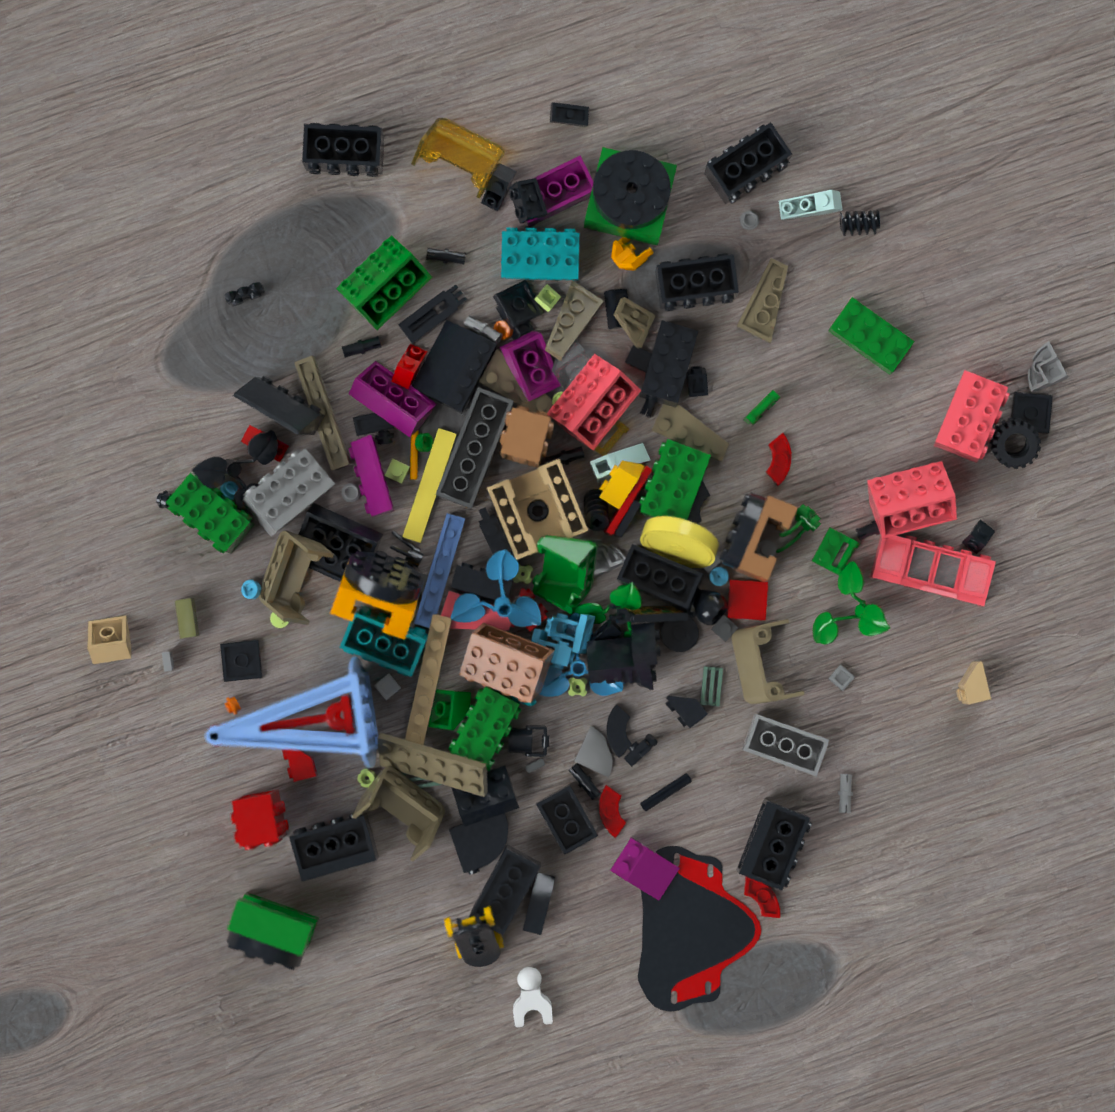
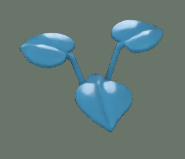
M501 550L495 553L489 559L486 566L489 579H499L501 597L496 599L495 606L485 601L480 602L476 594L465 593L457 598L451 614L453 621L474 622L484 616L485 609L482 605L491 608L493 612L497 611L501 617L508 616L509 621L515 626L541 625V613L537 603L532 598L521 596L513 604L505 596L503 579L511 580L519 571L516 558L508 550Z
M574 613L568 619L579 622L580 615ZM568 624L566 634L575 636L577 626ZM564 638L562 640L563 642L570 643L569 646H573L574 642L571 640ZM575 653L576 660L571 663L570 671L562 673L561 669L552 667V665L549 666L542 691L539 695L546 697L559 696L565 693L569 687V681L565 676L588 674L585 663L579 660V653ZM589 681L592 691L597 695L607 696L623 691L622 682L607 684L606 681L602 683H590Z

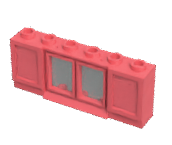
M895 535L883 539L880 536L870 578L884 580L885 582L903 585L908 588H915L923 592L938 594L966 603H973L977 606L985 605L996 561L991 560L990 556L980 554L977 557L972 555L973 552L962 549L961 552L953 551L954 547L943 545L942 548L937 547L935 542L924 540V543L918 542L916 537L906 535L905 538Z

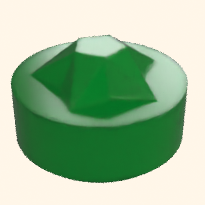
M429 433L418 434L415 439L416 449L420 452H429L433 446L432 436Z

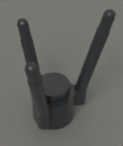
M392 531V534L412 550L409 549L406 552L392 545L390 549L406 556L405 560L408 562L405 563L411 567L415 566L418 568L424 555L420 552L421 549L412 545L395 531Z

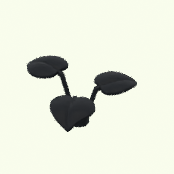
M272 430L259 433L249 441L247 450L253 459H237V461H234L232 459L225 460L218 456L210 457L197 464L192 469V472L208 488L221 486L225 481V474L234 477L243 487V489L237 490L234 494L235 504L240 511L243 510L253 516L242 503V500L245 498L243 494L253 485L256 487L259 485L251 483L246 486L238 476L242 470L240 464L253 463L258 460L260 464L266 465L273 461L278 451V440Z

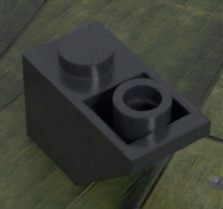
M499 163L490 178L481 204L498 212L517 171Z
M671 695L666 697L668 701L665 704L672 712L676 710L679 714L677 719L683 727L688 726L691 728L708 715L697 699Z

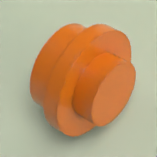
M234 696L226 698L224 705L229 714H238L241 708Z

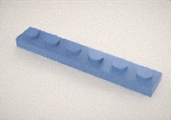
M446 514L414 624L430 628L432 615L438 614L465 518Z

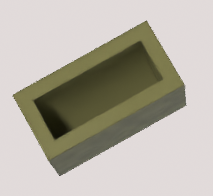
M194 598L176 600L175 608L180 639L199 636Z

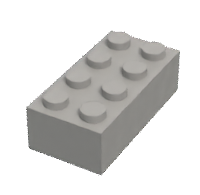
M754 714L742 750L817 776L829 740Z

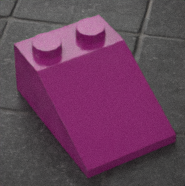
M532 331L500 347L509 369L528 401L562 385L551 356L545 351L546 344L541 333Z
M631 837L610 871L655 899L660 900L680 868Z

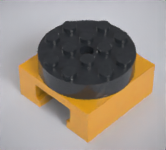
M357 551L348 560L330 614L353 621L357 609L354 603L358 600L392 612L391 617L386 618L382 632L405 639L423 586L422 574L405 563L406 561L403 558L388 556L383 551Z

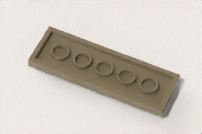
M380 733L377 737L380 766L392 767L402 773L483 797L488 792L485 763Z

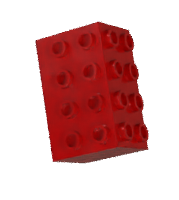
M279 789L244 795L231 801L233 807L231 821L232 824L236 825L234 839L236 844L239 843V848L245 847V850L256 849L263 843L265 847L273 846L287 835L286 832L289 831L288 820H284L283 813L286 812L284 801L280 799Z

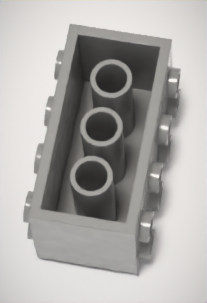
M306 448L302 451L296 450L288 458L289 462L285 463L283 461L273 470V475L268 473L258 482V487L253 485L243 494L245 498L242 500V503L271 537L335 485Z

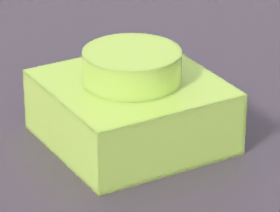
M546 284L534 300L549 312L561 296Z
M392 458L385 476L403 484L410 466Z

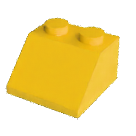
M621 461L618 466L614 465L609 473L611 478L609 481L605 480L600 487L602 491L600 498L620 509L638 481L644 466L627 461Z

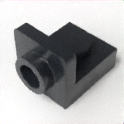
M701 366L691 367V369L687 370L689 397L708 396L706 369Z

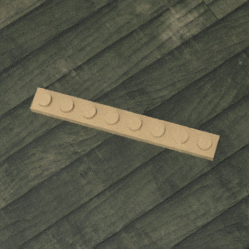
M437 614L432 615L405 740L424 745L452 621L450 617Z

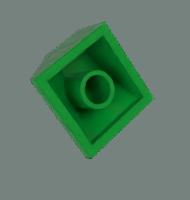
M436 689L428 727L454 730L464 719L470 708L471 692Z

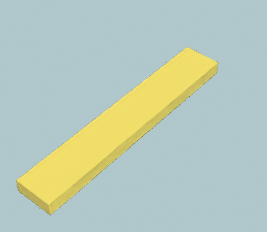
M438 428L402 537L421 543L436 499L435 494L445 472L457 434Z

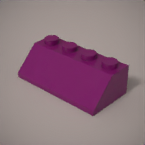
M581 155L535 177L537 178L548 214L545 217L527 220L528 227L590 198L594 182Z
M374 361L355 378L349 395L402 433L411 437L423 425L435 408L436 403L412 386L406 389L391 382L394 373L377 361Z
M369 435L351 442V448L348 449L351 459L355 458L357 466H354L356 477H360L362 482L359 488L361 495L366 496L367 503H364L366 513L371 514V517H376L394 512L374 437Z

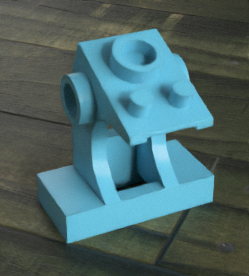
M557 613V616L553 615L552 619H547L545 632L548 633L547 636H551V639L556 641H562L563 638L573 641L572 652L586 654L587 641L590 640L595 616L581 614L578 622L568 619L566 614ZM568 624L577 626L575 636L566 634Z
M534 628L532 642L545 647L546 645L555 647L551 663H553L552 667L563 669L564 666L568 667V664L571 665L575 652H572V648L569 647L570 643L558 641V644L547 642L548 633Z

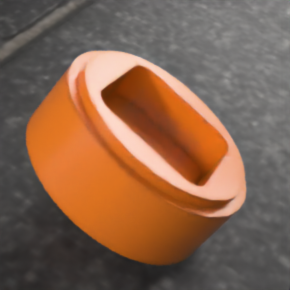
M506 320L495 323L493 329L503 334L501 340L512 336L513 329L511 330Z

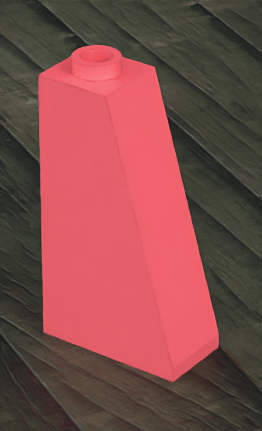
M448 591L441 616L451 618L455 601L461 594ZM482 605L485 609V614L481 619L474 622H456L452 620L450 629H477L482 623H486L501 630H509L510 627L514 628L515 625L509 621L508 616L501 617L497 611L493 612L491 608Z

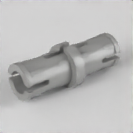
M471 315L468 316L464 323L465 327L496 344L502 339V333L489 327V324L486 322L482 323Z
M840 774V791H838V795H840L839 813H851V796H853L851 791L852 774Z

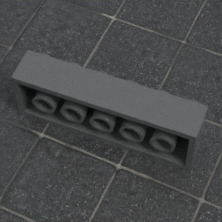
M477 388L435 494L436 496L471 510L473 509L501 438L502 431L505 428L508 411L511 412L514 401L482 388Z

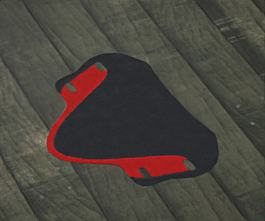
M666 846L656 851L657 854L673 864L674 854L678 853L680 855V864L678 866L680 869L660 900L641 890L643 926L638 982L645 996L654 1007L669 1012L679 1011L695 1003L715 1001L720 994V975L722 970L750 951L759 940L761 934L760 922L756 915L747 906L724 890L721 862L715 857L696 855L680 846ZM709 864L713 865L712 877H708L707 875V867ZM707 981L711 982V993L709 995L705 993V983ZM672 991L677 992L676 1004L671 1003Z

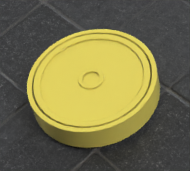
M660 516L647 520L640 537V542L646 550L689 568H704L712 565L719 548V542L711 532L693 522L675 517Z

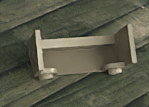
M282 531L278 536L261 584L260 601L282 621L309 625L310 621L301 614L305 607V602L299 594L310 562H317L322 556L333 558L334 554L319 542L293 532Z
M789 619L737 629L732 634L731 640L745 701L749 704H760L805 695L804 691L801 690L785 694L780 683H766L759 645L770 641L772 637L771 627L789 623Z
M385 767L361 796L352 817L356 819L363 811H374L380 805L408 826L406 836L416 846L410 860L414 861L430 848L445 814V809L438 800L392 767Z

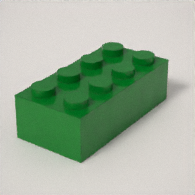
M853 297L828 329V332L889 375L894 372L915 342Z

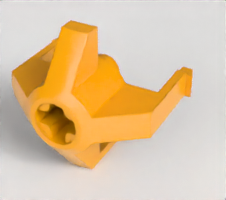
M622 237L618 241L615 240L612 245L611 259L620 269L635 271L654 253L651 248H648L637 256L634 252L636 248L632 243L626 244L631 239Z

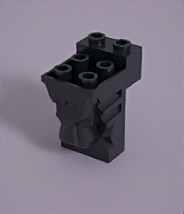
M654 622L631 624L632 637L587 641L590 683L606 681L607 684L615 682L625 684L628 682L630 684L637 683L641 687L654 690L653 682H657L656 670L653 669L658 664L657 656H661L660 644H656V642L660 641L659 630H655Z

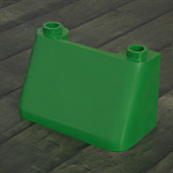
M546 535L541 537L537 543L538 552L541 554L545 553L543 571L540 575L537 574L532 582L534 585L533 593L572 614L576 607L587 597L592 588L598 545L588 540Z

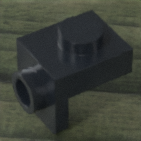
M980 519L962 543L969 550L977 554L986 546L995 530Z

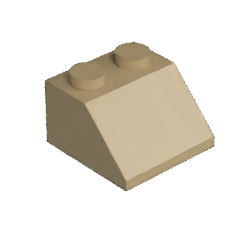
M127 616L88 622V651L93 664L131 658V640Z
M973 661L958 684L959 689L956 690L958 700H962V704L969 705L991 699L982 661Z

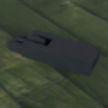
M454 285L446 292L443 290L398 324L413 345L458 312V307L467 301L466 297L461 298V300L457 299L463 294L461 291L455 295L453 294L458 289L457 285ZM444 301L445 303L439 306L442 312L437 314L433 308Z

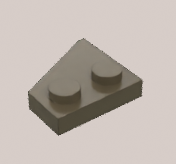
M623 297L619 301L614 316L633 344L638 349L642 348L656 315Z

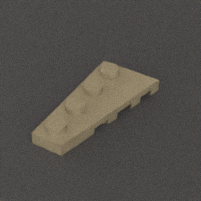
M773 258L770 259L736 326L770 344L788 270L787 265Z
M572 281L545 351L561 361L601 308L604 301Z
M497 349L479 383L514 401L516 404L529 408V411L536 414V411L547 413L553 406L552 399L543 394L528 401L509 369L503 353Z
M663 404L652 428L653 432L677 443L710 454L711 458L722 462L729 446L728 442L679 404H677L676 408Z

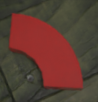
M784 433L768 444L772 454V461L766 473L777 487L784 481L791 467V447Z
M605 785L599 800V813L606 830L616 838L626 824L619 813V801L622 795Z
M745 877L744 895L752 897L758 903L761 916L780 918L779 902L772 889L764 883Z

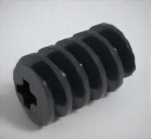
M869 210L867 216L864 211H861L860 215L854 211L852 217L849 212H846L844 217L840 212V230L843 236H846L847 231L853 236L855 230H857L858 235H861L862 230H865L866 235H868L870 229L876 235L877 230L880 228L879 210L875 212V215L872 210Z
M592 489L584 496L585 524L593 531H602L609 526L608 502L600 498L602 492L600 489Z

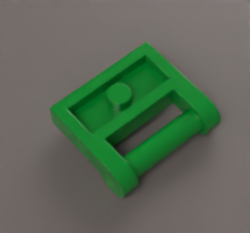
M772 390L743 420L748 425L750 423L754 425L762 417L761 414L766 409L769 410L780 399V396Z
M829 527L811 561L839 576L846 567L855 548H858L860 543ZM843 542L849 544L837 567H834L832 563Z

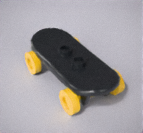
M490 906L484 908L485 916L482 917L479 913H475L474 917L463 919L462 921L460 918H456L457 923L452 924L450 917L444 918L448 937H453L458 958H463L466 964L473 967H484L494 963L501 954L500 948H504L502 935L496 931L493 933L491 926H495ZM486 920L487 924H482V921Z

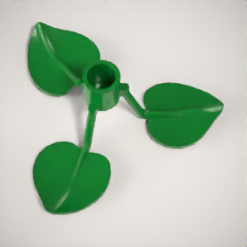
M854 561L849 562L841 571L838 577V588L842 594H851L855 600L860 602L855 608V615L836 617L834 619L830 612H823L818 615L812 630L816 643L826 645L834 642L839 631L838 625L835 622L860 618L858 628L866 636L880 635L890 629L884 612L878 605L866 604L865 600L855 595V593L862 591L864 578L859 566Z
M632 582L628 585H620L610 593V603L616 606L625 607L629 610H636L641 607L642 600L640 594ZM586 603L577 606L574 613L595 616L594 624H600L606 620L605 614L610 610V607L608 605L603 610L599 604ZM628 622L629 631L624 633V638L632 637L631 622Z

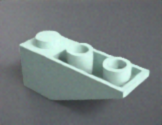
M827 190L779 201L781 220L843 211L840 192L835 190Z
M641 443L590 461V466L597 482L600 483L611 478V475H609L614 465L618 466L621 461L638 464L651 461L644 444Z

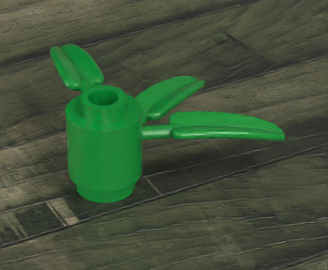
M804 504L797 509L795 520L798 523L791 529L780 533L779 536L786 537L792 534L800 525L803 529L793 540L776 550L775 553H780L792 546L801 538L805 531L811 530L814 532L821 525L819 522L821 518L816 514L815 510L809 506L806 507Z

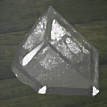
M577 340L561 361L556 358L552 368V372L564 391L590 360Z

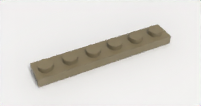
M314 356L294 362L309 406L313 404L321 409L320 412L325 415L317 430L331 471L351 465Z

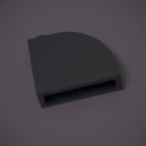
M505 813L466 827L464 824L449 828L463 873L468 872L469 875L480 872L479 868L490 864L501 854L506 845L509 831Z

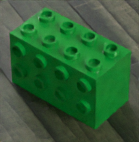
M391 235L349 277L343 280L336 289L370 325L378 330L433 277L415 256Z
M667 439L666 443L662 442L658 452L661 455L660 460H655L653 465V479L649 478L645 487V491H648L646 497L642 496L639 502L641 504L639 507L641 509L640 514L651 518L666 516L687 520L711 455Z
M190 473L165 502L169 505L167 509L176 516L181 515L184 518L182 521L190 528H197L199 530L197 534L204 540H211L214 543L212 546L217 551L223 554L224 552L231 554L255 526V523L251 521L253 517L243 510L239 511L235 502L231 499L223 498L222 495L224 493L218 488L206 487L195 474Z
M485 686L484 689L480 688L476 694L475 699L478 701L475 706H470L466 714L469 718L466 723H461L457 731L460 735L457 740L453 739L448 750L451 751V754L485 763L486 770L490 771L495 761L492 759L494 753H499L504 744L501 742L503 735L508 736L512 728L510 722L512 718L517 719L521 708H519L520 703Z

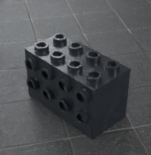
M770 122L766 126L763 124L758 127L751 136L746 135L740 139L739 144L736 146H730L723 151L724 154L718 158L715 156L707 162L704 174L726 205L729 202L733 204L741 198L742 193L746 191L748 194L756 188L760 181L764 183L772 178L776 170L781 172L787 168L792 152Z
M304 124L302 163L310 174L328 172L329 175H340V172L348 173L349 176H359V173H364L369 177H378V174H383L385 136L382 128L374 125L362 127L359 125L340 126V124Z
M728 253L718 254L717 257L710 258L709 256H701L696 260L687 258L674 263L665 261L660 262L656 266L655 275L660 309H665V311H674L679 306H684V309L694 308L696 304L703 303V306H711L716 301H722V304L732 303L739 294L734 254L728 255Z

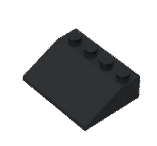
M446 320L412 387L462 414L494 354L497 344Z
M266 376L254 377L234 392L233 397L298 435H315L325 417L320 412L321 409L313 404L311 406L304 403V398L296 394L295 396L290 395L287 388L281 385L275 386L272 384L273 380Z
M315 503L307 511L298 534L321 543L334 554L333 558L322 556L317 562L311 561L308 568L339 582L343 578L350 556L357 551L376 552L383 536L382 533Z

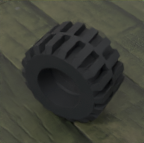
M1008 418V421L1003 420L1000 426L996 425L994 427L996 430L990 440V448L993 455L1002 465L1004 464L1006 467H1013L1014 469H1018L1019 466L1025 468L1027 463L1030 465L1033 463V458L1037 459L1039 456L1037 452L1041 450L1039 446L1041 439L1038 432L1028 421H1023L1021 418H1016V420ZM1013 434H1023L1026 438L1024 447L1016 453L1007 452L1005 450L1007 438Z

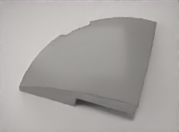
M1050 342L1041 346L1032 358L1034 362L1031 369H1028V383L1031 392L1042 390L1069 378Z
M598 538L581 539L592 541L598 545L594 577L623 565L626 558L614 545L610 544L607 546L600 543L601 539Z
M590 727L574 761L609 777L612 769V753H610L606 738L594 727Z

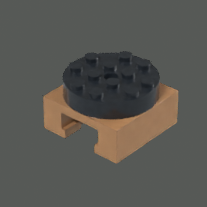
M750 492L742 500L741 505L743 509L736 513L732 523L735 525V528L729 531L725 540L728 543L727 548H723L719 559L722 560V564L734 568V571L764 582L769 580L777 560L773 556L766 558L754 553L765 524L768 522L775 525V530L784 532L785 529L788 530L798 507L771 496L765 498Z

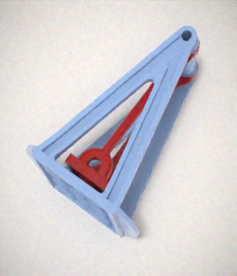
M352 657L349 663L348 676L233 721L211 726L205 738L213 746L232 745L357 753L361 755L366 767H374L378 749V729L369 671L365 672L362 662L358 657ZM340 696L341 698L340 702L331 704L325 714L277 721ZM327 723V725L330 728L336 731L345 730L346 732L298 730L287 728Z

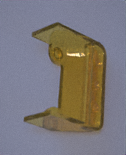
M437 118L421 138L411 164L415 166L420 158H423L428 163L436 162L440 158L472 174V183L475 187L480 188L476 196L480 199L488 186L493 172L501 163L505 150L501 146L448 119Z

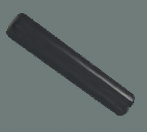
M685 773L642 801L640 805L643 810H650L691 783L690 776Z

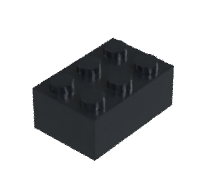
M463 562L461 566H456L451 588L494 600L501 597L499 579H489L485 568H480V571L474 570L473 565ZM503 579L505 596L509 599L513 580Z
M506 766L487 771L488 792L485 797L451 787L460 818L465 827L519 809Z
M570 784L536 802L540 813L564 855L598 836Z

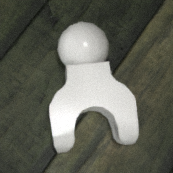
M533 967L523 968L517 977L518 984L521 987V995L513 1005L515 1026H524V1015L530 1010L539 1011L542 1014L544 1024H552L551 1000L541 992L540 984L542 977L540 972Z

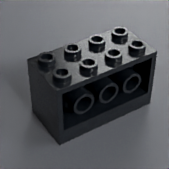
M764 799L736 871L743 876L783 891V888H787L791 879L789 876L790 870H794L798 861L796 858L797 852L803 849L805 840H803L804 834L810 831L812 822H810L811 818ZM786 823L787 830L781 832L780 826ZM779 841L780 848L774 850L773 844ZM772 860L773 866L767 868L766 862Z
M352 813L347 819L341 816L330 820V823L326 825L323 821L313 824L311 826L312 829L307 830L306 827H302L293 831L289 839L301 882L378 860L379 854L367 813H361L356 819L352 817ZM350 834L356 837L354 842L348 839ZM331 839L337 842L336 848L330 845ZM313 844L319 848L317 853L311 850Z
M507 844L475 902L469 917H474L475 913H479L481 917L485 916L484 908L490 906L495 926H491V928L497 933L504 935L538 873L541 862ZM483 920L482 924H487V921Z

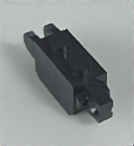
M486 507L480 509L479 512L482 520L478 521L492 554L494 555L501 550H508L512 554L513 551L497 517L494 514L489 516Z

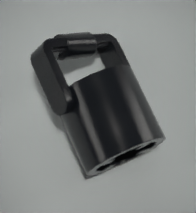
M526 725V728H511L509 732V753H525V756L528 757L546 756L550 735H547V727L545 725ZM532 729L543 730V752H532Z

